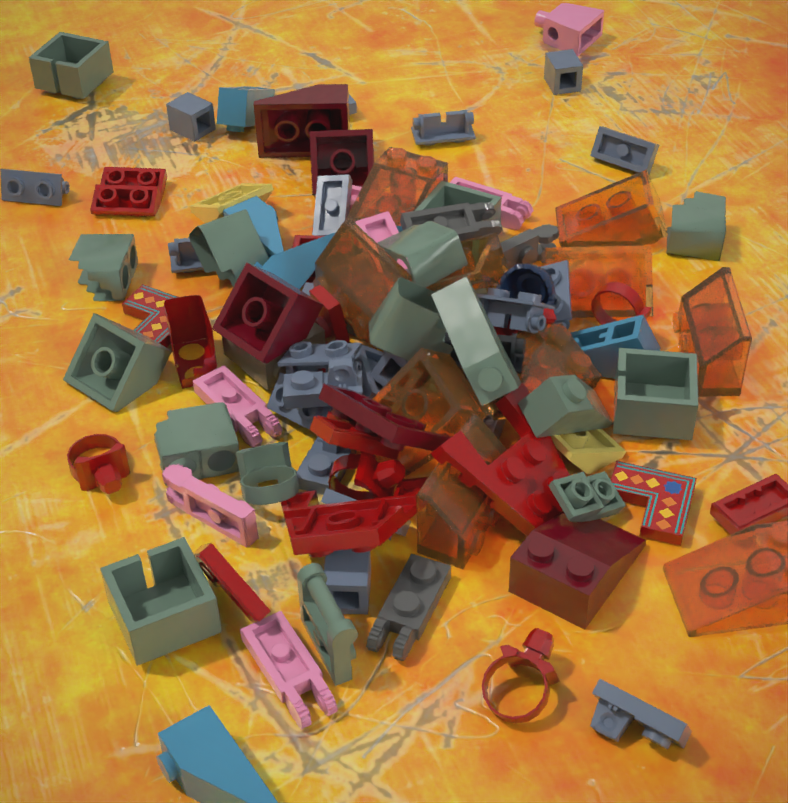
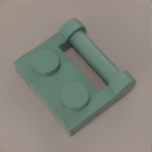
M311 563L301 568L297 574L301 621L335 686L352 680L351 660L356 659L353 643L358 638V632L350 619L344 618L326 585L327 576L322 566L318 563Z

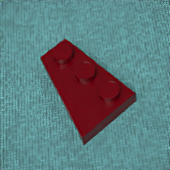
M323 384L318 399L332 406L331 413L349 421L355 420L356 429L370 435H380L379 442L391 449L403 451L405 446L434 451L451 438L447 434L425 431L426 424L392 413V408L354 390L329 384Z

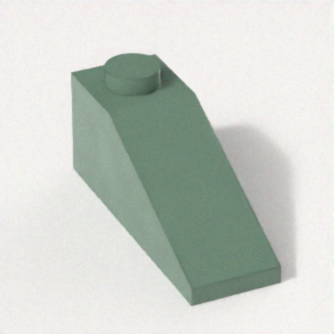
M468 276L431 294L460 364L481 406L519 388L521 381Z
M576 375L549 377L518 403L536 438L609 428L613 425L596 391Z

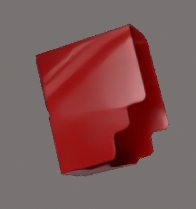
M189 295L164 301L171 348L182 389L193 387V380L218 368L212 326L200 295ZM187 344H199L204 348V354L197 359L186 360L180 357L179 350ZM203 366L202 368L193 369V377L185 378L187 370L192 367Z

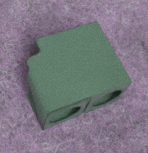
M696 191L694 198L684 199L683 205H673L672 226L667 227L666 253L720 261L726 234V197Z
M246 209L197 226L189 234L191 244L204 271L207 273L215 271L220 280L229 279L233 287L246 262L252 265L258 262L263 266L269 259Z
M427 221L421 225H413L375 244L386 277L394 281L401 277L426 288L468 265L456 231L433 221ZM401 259L408 269L400 271L397 260Z
M134 234L80 235L69 260L79 261L78 269H83L78 283L88 285L86 291L95 293L94 301H119L125 299L131 279L138 265Z
M398 278L369 321L370 344L436 373L453 348L451 345L444 343L447 331L431 296L435 292L407 279Z
M218 402L169 410L167 412L168 419L156 424L157 431L154 434V440L160 458L162 473L165 467L173 464L183 465V467L191 469L193 477L197 479L239 471L236 452L239 451L238 440L225 403Z

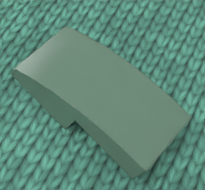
M605 471L587 477L584 472L553 480L548 485L566 517L571 522H585L618 514L626 506Z

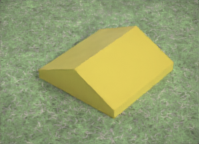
M241 183L189 206V208L202 222L208 223L224 217V209L257 196L266 202L274 188L272 184Z
M603 429L551 436L556 448L588 475L623 458L626 450Z

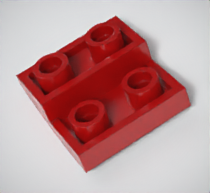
M104 167L101 183L95 185L90 208L91 214L155 216L166 187L168 177L166 169Z

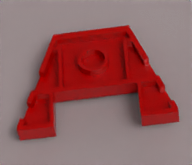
M522 383L519 388L511 391L495 403L519 434L520 439L491 463L486 464L461 430L430 454L441 465L447 461L461 472L458 477L460 481L469 488L473 485L480 488L492 499L489 505L523 534L528 536L533 529L562 511L548 485L553 480L570 475L551 436L536 438L518 405L522 399L530 394L527 387Z
M437 476L404 479L398 484L394 495L390 497L319 505L316 490L298 492L294 497L281 502L293 554H309L310 557L319 558L330 555L338 550L351 549L355 553L371 551L377 546H381L439 494Z

